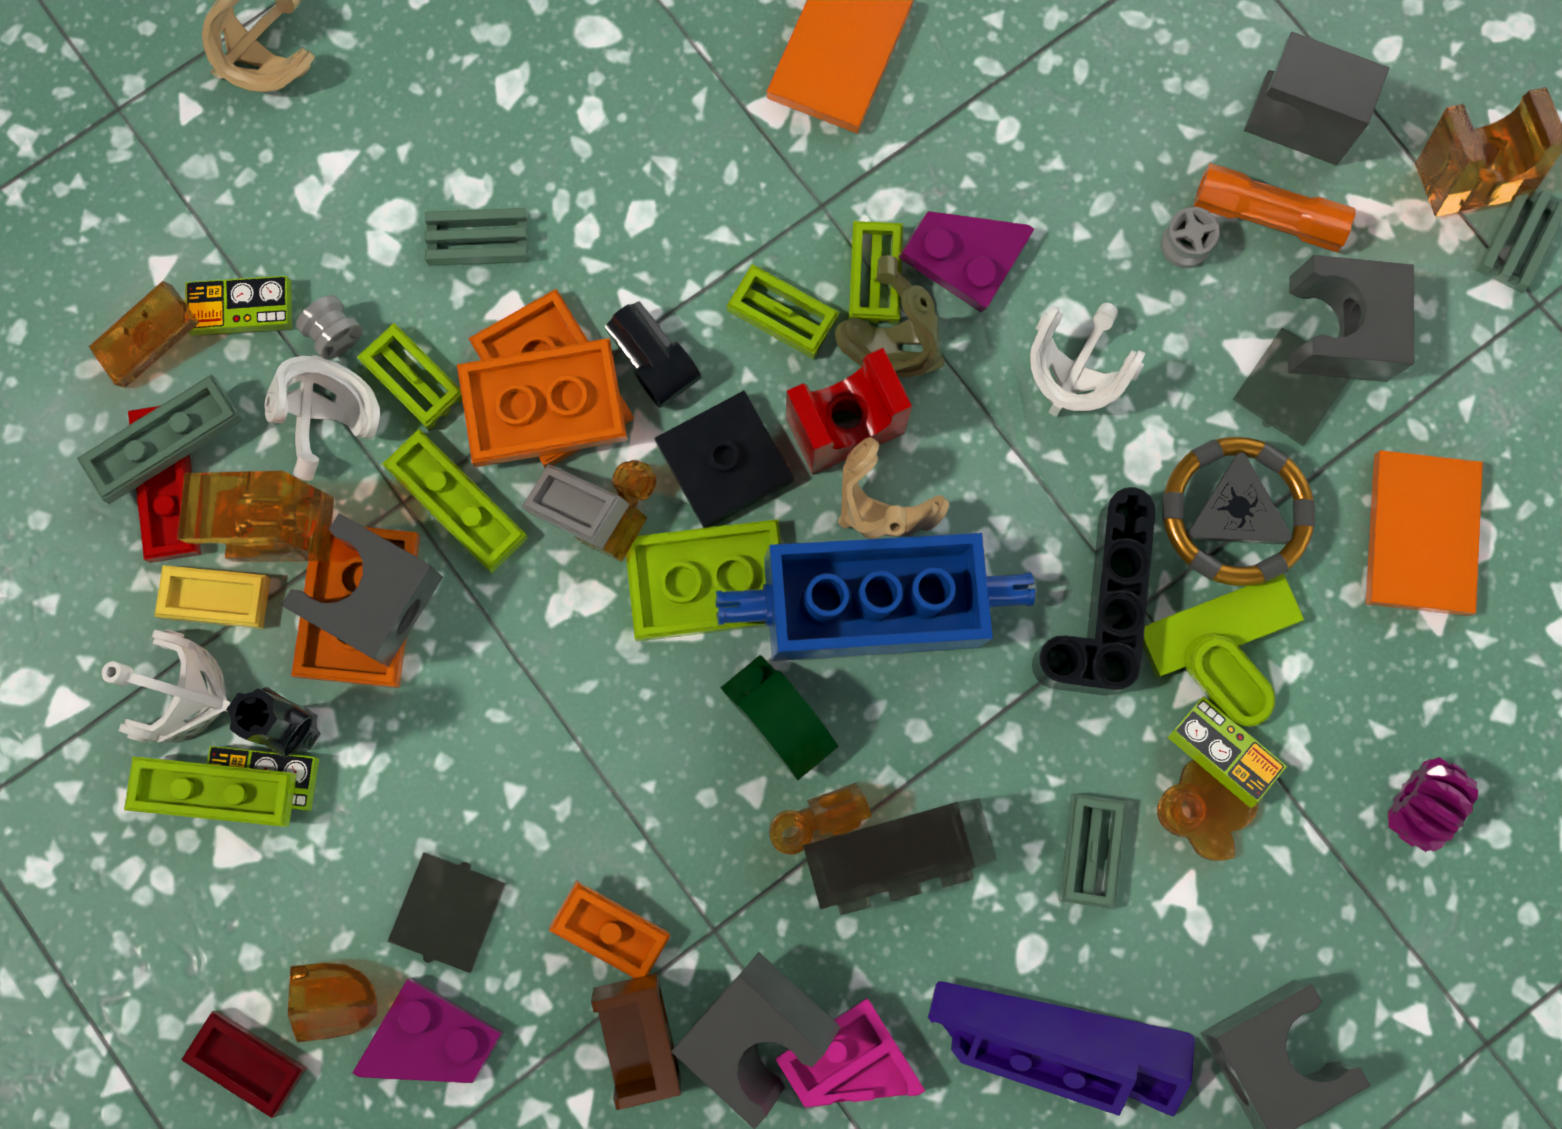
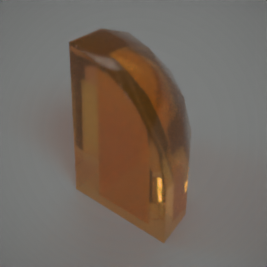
M337 963L290 966L288 1017L297 1042L332 1039L351 1035L367 1027L377 1016L378 1003L375 989L363 972L346 964Z

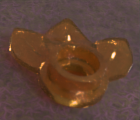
M1192 759L1184 765L1179 784L1167 788L1161 795L1157 806V816L1161 825L1175 836L1187 838L1198 855L1211 861H1223L1235 857V844L1231 832L1243 829L1249 825L1256 817L1259 805L1257 803L1252 808L1247 806ZM1184 801L1190 808V819L1182 811V803Z

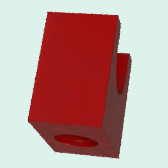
M884 348L866 355L863 359L864 364L860 369L832 386L817 391H810L807 384L802 383L786 391V420L812 475L845 461L850 450L868 437L874 438L881 445L905 434L912 405ZM847 410L855 413L860 423L854 428L843 429L834 423L832 417L839 411Z

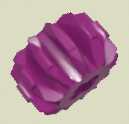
M1440 757L1424 761L1418 770H1413L1410 778L1402 784L1401 790L1393 798L1394 803L1388 810V827L1399 834L1398 837L1412 847L1415 845L1424 852L1430 850L1434 852L1441 849L1445 842L1453 839L1459 828L1464 827V821L1473 812V804L1478 799L1477 782L1467 776V772L1453 762L1449 764Z

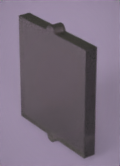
M1281 328L1232 400L1261 418L1264 427L1269 428L1273 426L1301 446H1304L1351 377L1288 373V356L1305 344V342L1286 329Z
M423 852L387 942L423 955V960L426 963L437 960L472 973L507 883L471 870V865L468 862H462L458 865Z

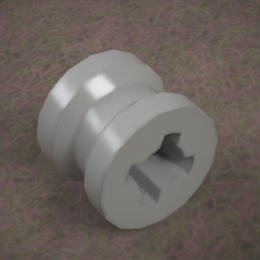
M1187 207L1178 211L1171 219L1161 239V251L1165 259L1172 265L1182 269L1201 265L1217 244L1220 235L1219 224L1215 216L1208 210L1200 207ZM1185 239L1188 242H1191L1193 248H1191L1190 245L1181 242L1180 240Z
M328 295L314 301L299 315L296 321L297 329L304 337H311L315 341V351L319 356L327 360L336 358L350 349L358 341L363 330L354 318H347L343 313L344 305L334 295Z

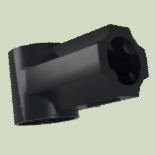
M640 301L631 305L627 304L618 310L604 326L608 335L634 367V374L643 389L659 408L665 406L702 379L701 373L688 353L678 342L672 343Z

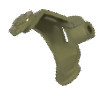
M889 255L881 256L878 258L876 279L879 283L891 285L901 297L903 310L909 319L892 327H874L859 318L844 320L838 324L835 331V338L839 348L861 367L864 364L863 359L866 355L884 348L898 377L922 376L944 367L945 359L941 356L938 316L935 314L934 300L927 290L919 285L912 286L903 275L897 272V258ZM899 344L922 345L923 351L899 350Z

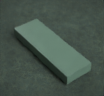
M211 374L82 454L77 460L101 499L111 504L234 427L243 419L218 380Z

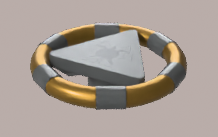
M1225 437L1213 439L1191 450L1176 465L1167 481L1163 494L1162 520L1171 545L1188 567L1209 580L1227 585L1250 586L1266 583L1288 572L1301 558L1315 528V501L1306 477L1287 454L1260 440L1247 437ZM1225 456H1235L1187 532L1183 522L1184 491L1189 480L1199 469ZM1247 457L1253 458L1275 473H1278L1287 484L1293 497L1292 534ZM1192 540L1286 545L1279 553L1254 566L1235 567L1222 564V562L1199 549Z

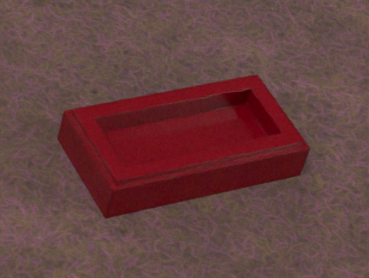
M218 1010L210 1013L181 1059L270 1118L278 1116L307 1067Z

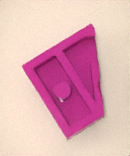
M867 997L833 1019L841 1028L825 1054L812 1068L802 1064L789 1049L775 1057L804 1107L831 1105L835 1102L871 1101L875 1100L874 1098L908 1095V1097L919 1096L925 1092L922 1084Z

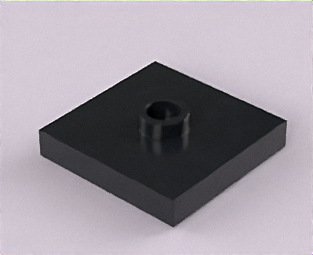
M745 390L654 438L656 445L702 528H708L794 482L792 473Z

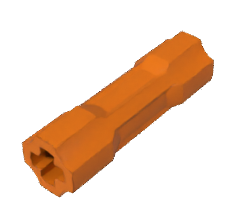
M1210 162L1200 181L1193 207H1200L1208 210L1210 213L1229 219L1241 218L1297 236L1302 242L1337 253L1345 245L1356 215L1354 207L1319 196L1306 197L1252 180L1245 173Z

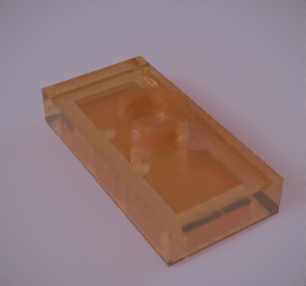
M162 281L96 339L89 348L113 383L126 388L198 325L199 322L173 285Z

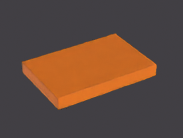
M807 0L767 89V99L858 134L912 10L913 0Z
M557 289L468 338L480 360L589 342ZM620 394L626 424L633 420L634 417ZM581 449L538 456L544 468H546L548 464L553 466Z
M610 338L457 364L471 460L474 467L628 441Z
M1379 450L1374 454L1365 605L1462 616L1476 614L1483 462Z
M314 522L304 592L321 603L339 602L349 597L359 586L363 575V561L358 552L349 549L329 530L332 524ZM364 527L418 558L420 535L417 532ZM300 617L291 676L299 679L400 688L406 639L389 667H386Z

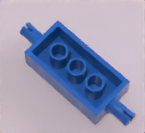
M982 533L769 545L764 556L766 584H763V589L725 592L720 590L716 591L715 595L716 608H718L716 613L718 625L765 621V625L769 626L772 661L980 648L993 639L990 607L1033 606L1035 602V589H1028V585L1035 583L1031 572L987 576Z

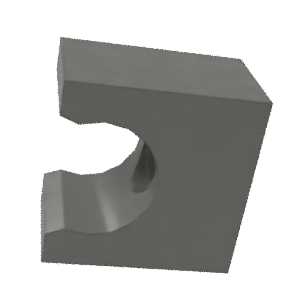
M1291 31L1275 71L1268 70L1262 81L1244 131L1337 166L1369 125L1390 67Z
M1313 255L1289 276V293L1298 298L1314 297L1328 304L1338 317L1340 332L1337 338L1323 334L1312 337L1288 356V373L1387 382L1414 364V264Z
M338 513L329 530L349 549L359 553L363 561V575L359 586L349 597L335 603H321L301 590L291 589L281 606L389 667L443 576L431 565Z
M758 952L671 1052L755 1129L767 1117L785 1089L781 1079L771 1073L761 1061L757 1043L768 1041L781 1044L791 1050L802 1064L812 1068L825 1054L841 1027Z
M1291 981L1200 1033L1253 1129H1296L1371 1086L1361 1068L1343 1062H1329L1318 1072L1308 1075H1300L1291 1064L1286 1051L1287 1034L1292 1024L1301 1015L1315 1011L1322 1003L1317 991L1310 983Z

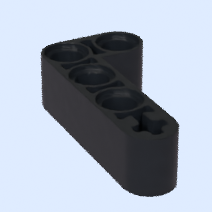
M1135 487L1123 488L1117 491L1102 508L1098 522L1087 638L1067 635L1055 636L1038 649L1033 657L1032 670L1036 679L1043 686L1057 690L1107 696L1123 691L1138 679L1142 661L1155 524V504L1150 495L1144 490ZM1125 506L1128 507L1129 516L1137 519L1127 528L1125 539H1118L1125 531L1126 519L1124 515L1117 512ZM1121 555L1130 560L1133 566L1131 578H1123L1113 572L1110 565L1111 556ZM1115 605L1126 612L1128 616L1127 629L1118 630L1108 624L1105 618L1107 606ZM1060 650L1068 655L1071 660V670L1068 675H1058L1050 670L1047 665L1049 651ZM1110 656L1121 663L1123 677L1120 682H1111L1103 677L1100 671V662L1103 657Z

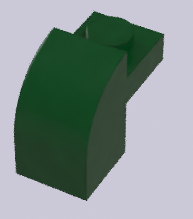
M761 654L720 687L729 701L755 728L773 754L797 780H800L839 747L825 725L794 686L779 670L776 671Z

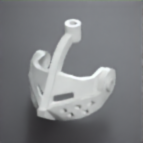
M1103 303L1099 306L1093 318L1095 327L1076 362H1074L1057 348L1052 336L1059 326L1063 314L1058 312L1059 308L1052 305L1048 314L1043 313L1035 328L1038 330L1030 352L1031 371L1034 380L1043 395L1052 404L1048 413L1057 417L1061 409L1091 411L1115 401L1123 394L1130 381L1137 379L1144 366L1142 360L1146 353L1140 350L1137 352L1131 350L1124 360L1122 367L1117 372L1102 373L1086 368L1084 365L1102 332L1112 327L1118 315L1116 306L1111 303ZM1049 367H1051V369H1052V371H1053V374H1054V376H1055V378H1056L1057 383L1054 381L1053 377L1051 376ZM1095 390L1087 394H1076L1078 392Z
M298 356L282 362L275 373L265 398V417L268 422L282 424L287 417V413L297 416L295 432L297 462L293 474L302 480H313L319 463V458L312 454L310 448V419L337 420L347 425L354 436L365 439L374 437L380 421V407L370 386L350 369L334 361L324 359L321 356ZM301 381L300 388L287 392V388L290 385ZM317 383L336 394L335 400L331 401L313 391V384Z
M165 629L164 632L154 630L152 644L164 649L177 651L181 667L177 686L135 674L130 666L115 661L104 665L102 678L108 683L121 687L132 683L174 697L163 717L152 725L144 724L137 720L125 719L124 724H120L118 731L128 734L127 738L143 743H147L148 740L162 743H176L189 740L202 733L223 711L228 712L226 709L231 702L227 701L223 673L213 656L200 645L185 639L184 634ZM200 671H202L205 676L208 689L206 688ZM200 710V712L193 718L183 722L186 718L190 717L191 715Z

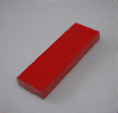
M159 406L128 411L129 425ZM189 454L136 487L143 558L149 563L201 555Z

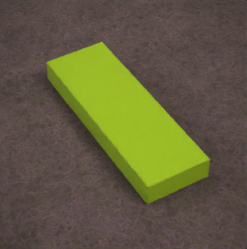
M420 429L382 463L491 574L528 539V536Z
M1282 574L1266 583L1245 586L1145 625L1143 649L1157 679L1186 667L1185 654L1187 648L1200 635L1216 633L1230 638L1238 646L1300 623L1304 618L1286 577Z
M132 756L124 810L289 827L297 774Z

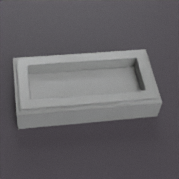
M548 464L521 508L530 515L603 549L629 507V504L618 495Z

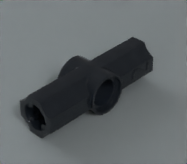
M269 687L257 688L247 694L237 693L226 709L231 718L230 730L245 740L265 745L284 758L298 749H311L321 735L316 723L318 715L302 705L285 699Z

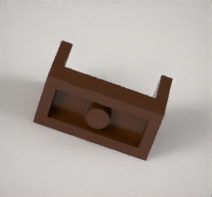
M658 973L594 987L591 1004L593 1012H598L602 1027L615 1085L613 1094L615 1109L620 1110L680 1096L681 1074L677 1057L671 1052L675 1047Z

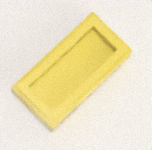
M163 565L154 617L163 620L263 629L271 578L259 574Z

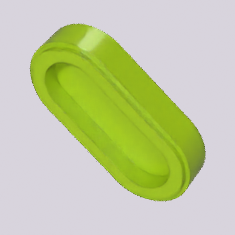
M1207 633L1198 636L1190 643L1185 654L1186 670L1218 709L1235 723L1247 727L1259 725L1269 718L1275 706L1274 689L1233 640L1216 633Z

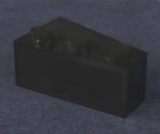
M979 798L954 802L803 845L820 909L837 905L840 915L872 907L869 896L888 891L891 902L921 894L920 882L940 878L942 888L973 880L972 868L997 860Z

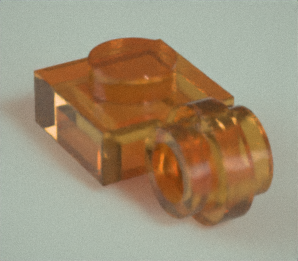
M639 460L621 463L613 474V486L617 490L618 496L624 499L629 504V507L603 549L575 537L585 546L620 562L623 561L648 518L635 507L639 500L648 499L656 487V475L652 472L651 467Z
M857 782L807 800L808 808L800 811L785 810L778 813L769 825V837L773 846L779 852L789 855L797 854L808 847L812 840L813 831L818 829L821 836L830 832L832 835L846 834L857 829L861 825V821L872 817L866 797ZM789 827L799 828L797 834L793 837L786 838L782 836L784 830Z

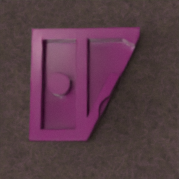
M928 211L921 218L898 258L979 312H983L989 306L1033 233L1034 228L1027 224Z
M409 978L403 985L352 1074L362 1078L473 1083L477 1080L504 1032L415 979Z

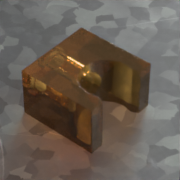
M1547 87L1529 90L1522 96L1520 104L1514 111L1504 118L1480 128L1473 127L1464 104L1446 107L1415 163L1435 217L1513 201L1520 195L1529 194L1528 198L1533 195L1562 153V123Z
M283 470L185 473L177 539L193 544H226L225 559L232 562L328 561L331 538L329 528L332 525L334 497Z

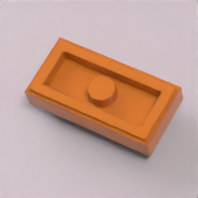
M577 880L548 927L550 932L633 978L650 973L671 936L667 930Z

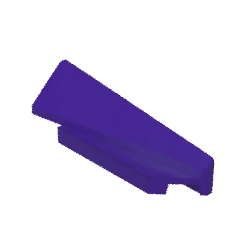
M943 981L937 982L928 1019L931 1023L936 1022L944 1026L952 1037L951 1050L962 1064L1120 1116L1128 1097L1174 1117L1192 1083L1195 1039L1188 1032Z

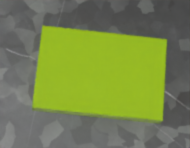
M778 519L624 537L634 638L636 642L766 627L765 621L718 625L716 617L718 608H716L715 595L716 591L720 590L725 592L763 589V584H766L764 556L769 545L781 544Z

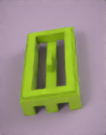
M853 221L848 319L859 318L861 320H868L869 324H878L879 321H889L888 324L890 325L899 324L900 295L890 285L889 308H879L880 283L877 281L876 276L878 258L882 256V235H892L891 256L897 258V272L901 274L902 260L898 256L902 251L903 223ZM863 234H872L869 307H860Z
M754 264L750 266L726 305L729 313L813 360L818 354L821 344L827 339L830 329L839 319L838 311ZM754 282L822 319L819 326L791 309L757 292L751 286ZM743 299L750 301L812 336V339L805 338L742 302Z
M395 323L357 356L359 361L429 432L437 425L435 422L441 416L445 418L452 411L450 407L456 402L459 404L462 402L461 389ZM394 339L447 391L442 398L388 346ZM379 353L432 405L427 412L374 360Z

